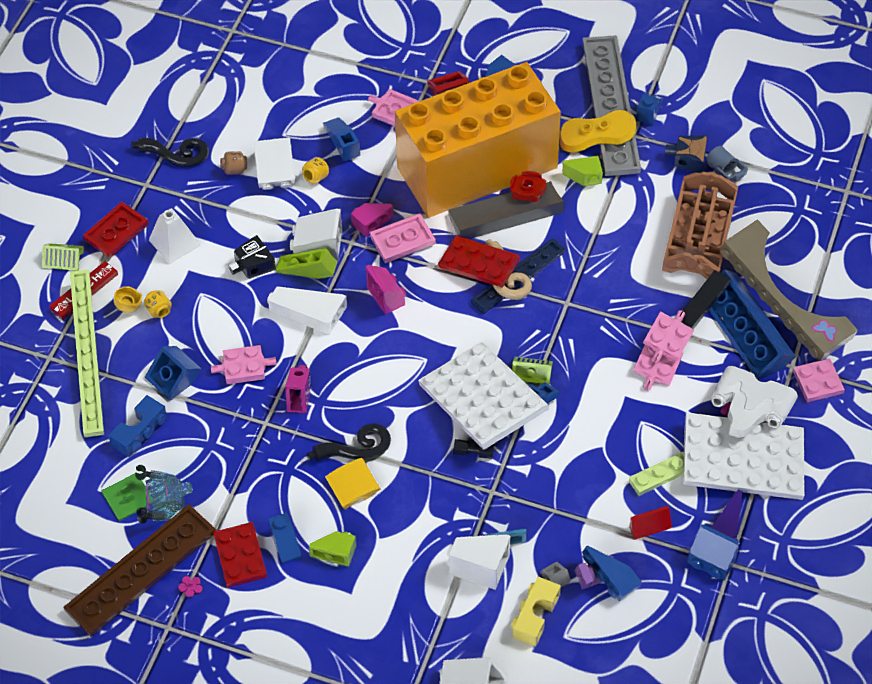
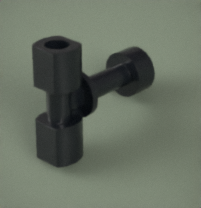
M471 437L467 441L459 439L454 441L453 454L467 456L468 452L479 454V458H493L494 444L483 450Z

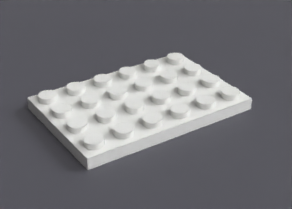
M480 342L418 380L419 385L483 450L549 410L548 404L483 342Z
M686 412L683 485L738 491L739 489L745 493L803 500V427L781 425L777 428H771L768 423L762 422L746 436L737 438L729 435L731 424L728 418Z

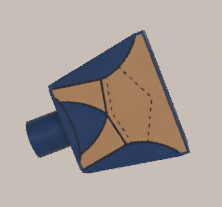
M679 136L677 146L666 144L665 155L675 156V167L701 173L703 172L708 136Z

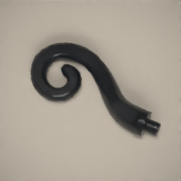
M139 138L138 141H132L131 144L132 148H138L139 152L155 153L166 161L181 167L197 166L203 163L209 155L206 143L197 138H189L181 143L179 151L185 157L174 154L163 144L151 138ZM195 146L199 148V153L193 156L192 150L187 148Z
M367 424L359 429L357 441L365 448L373 447L371 449H355L342 444L327 442L313 446V451L306 454L309 461L315 458L317 461L334 456L354 460L359 458L371 460L383 455L388 450L391 443V435L382 425ZM368 433H376L380 436L381 442L373 447L375 440L367 439L365 436Z

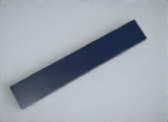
M552 238L517 264L512 273H524L531 279L563 255L565 248ZM515 281L512 290H517L523 283ZM491 284L472 298L471 304L481 313L485 314L504 300L505 297L497 293Z

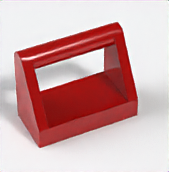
M461 71L427 80V85L433 96L469 83L468 78Z

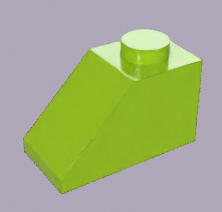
M598 156L563 160L562 174L583 186L602 184L603 172Z
M338 531L310 543V557L349 567L356 549V536L348 532Z

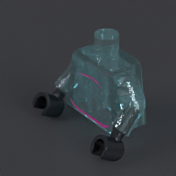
M144 465L136 466L137 471L143 472L141 474L135 473V477L138 480L149 477L146 480V509L138 508L136 510L139 523L144 524L148 519L157 522L170 520L179 510L185 507V495L193 492L190 482L183 483L175 475L166 472L146 471Z

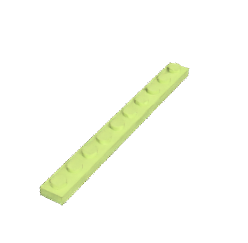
M89 269L70 271L84 437L104 435L90 272Z

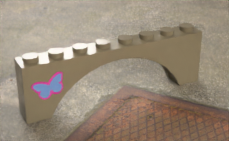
M757 219L724 241L720 251L723 257L734 266L736 272L746 279L747 284L755 289L761 300L765 301L771 307L772 312L779 316L786 328L796 335L800 343L804 344L811 356L818 361H822L852 340L858 329L846 316L827 317L808 312L793 304L778 290L768 273L765 262V245L770 232Z

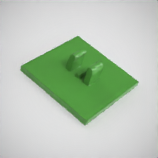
M135 473L101 490L119 522L135 514L138 508L148 507L147 488L142 480H138L135 477ZM148 491L149 506H150V505L154 504L155 501H154L153 497L151 496V494H150L149 491Z

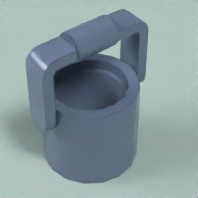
M723 146L715 147L706 158V164L717 175H722L732 182L743 178L747 174L748 167ZM736 166L741 170L730 177L728 176Z

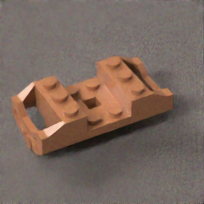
M714 172L693 173L684 176L663 260L662 271L669 273L680 270L698 273L706 279L709 278L714 270L720 273L723 261L720 249L724 241L727 240L738 192L736 184ZM699 189L698 193H692V192H691V191H694V190ZM718 192L727 199L717 197Z

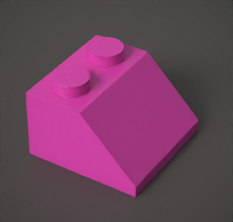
M367 265V289L385 315L405 306L406 292L403 287L398 286L395 276L390 274L386 268Z

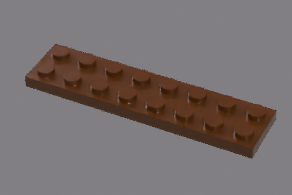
M188 504L63 606L64 611L92 637L210 539L216 529Z

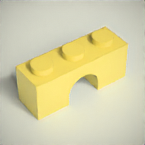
M537 577L535 583L531 582L527 591L529 596L527 600L523 599L521 602L519 617H514L511 624L513 638L536 647L543 633L545 620L537 617L534 612L539 609L552 612L560 596L561 585L541 577Z

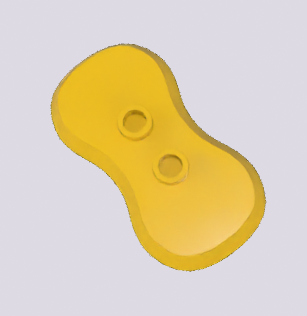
M624 110L612 111L594 119L573 118L563 124L560 130L559 143L561 148L567 152H579L596 144H622L634 136L636 120L633 114Z

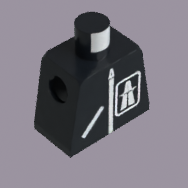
M255 235L235 249V262L228 265L232 275L242 271L248 279L276 270L275 258L258 235Z

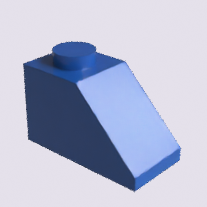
M649 93L643 94L637 106L636 121L653 125L664 98Z
M288 513L268 518L270 533L282 564L302 558Z

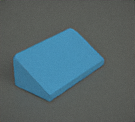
M526 529L484 534V536L509 535L510 544L526 542Z

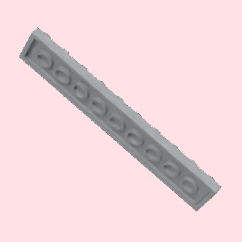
M617 35L583 38L582 43L595 118L602 117L616 110H624L631 113ZM635 134L629 141L622 144H600L605 176L641 173Z

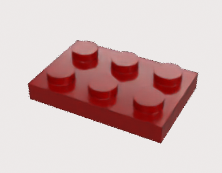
M121 202L83 235V238L86 242L111 258L141 232L149 222L148 219Z
M253 522L214 532L227 588L267 578Z

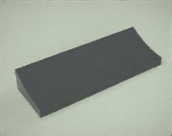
M550 181L546 182V192L540 197L538 202L513 199L510 192L449 209L448 215L457 236L471 239L564 213V200L559 196Z

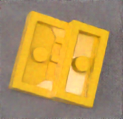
M363 458L349 462L325 476L344 509L349 508L360 499L367 500L381 490Z

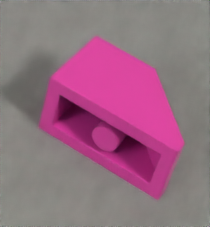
M364 203L360 207L355 208L351 213V223L367 237L370 235V232L377 230L393 218V206L391 204Z

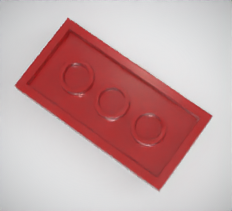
M455 236L438 265L441 269L503 288L518 264L520 257L516 253Z

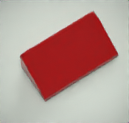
M668 506L630 518L629 529L634 539L643 538L671 529L672 527Z

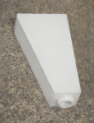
M276 287L267 299L270 312L329 335L347 308L346 296L343 294Z

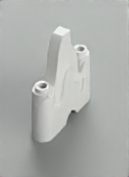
M728 366L724 370L711 400L712 404L716 407L732 402L728 412V419L731 424L729 435L740 438L749 434L759 423L767 421L771 428L780 427L792 409L798 395L791 387L775 381L760 382L753 373L735 366Z

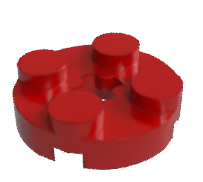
M533 171L522 172L521 176L517 177L515 175L510 180L512 198L516 200L538 202L547 189L546 180L542 178L541 174Z

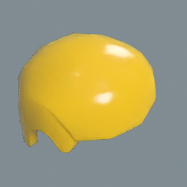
M130 286L121 287L114 293V305L122 312H135L141 306L142 294Z

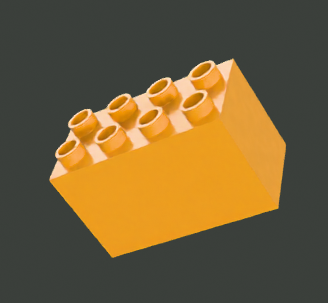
M528 62L515 65L394 111L397 168L427 218L510 187L512 177L515 175L517 177L521 176L522 172L533 171L542 175L558 168L561 111Z

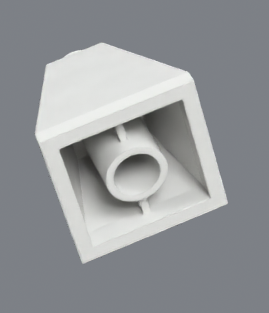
M172 208L159 215L149 238L150 243L169 264L201 246Z

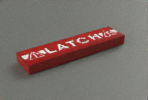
M106 261L90 272L92 296L118 275V271ZM71 288L49 305L50 310L62 320L73 312Z

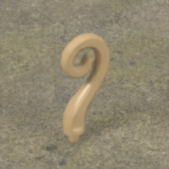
M488 239L485 242L486 245L503 250L498 241ZM519 272L512 273L506 281L508 288L505 285L503 288L493 285L497 293L513 300L526 297L532 288L530 278L526 274ZM515 281L523 283L522 288L512 290Z

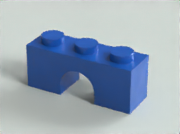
M148 395L134 408L136 417L141 422L135 426H128L120 422L108 435L111 446L128 457L137 452L141 444L150 438L154 430L159 425H162L167 418L165 406Z

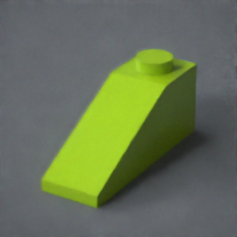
M326 248L283 255L279 258L276 272L315 279L332 277L337 260Z

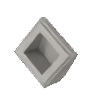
M558 562L540 571L544 579L561 585V587L571 581L567 569Z

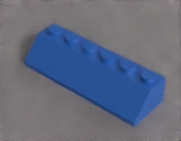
M724 269L721 274L729 278L731 282L709 311L757 380L783 370L796 356L737 273Z

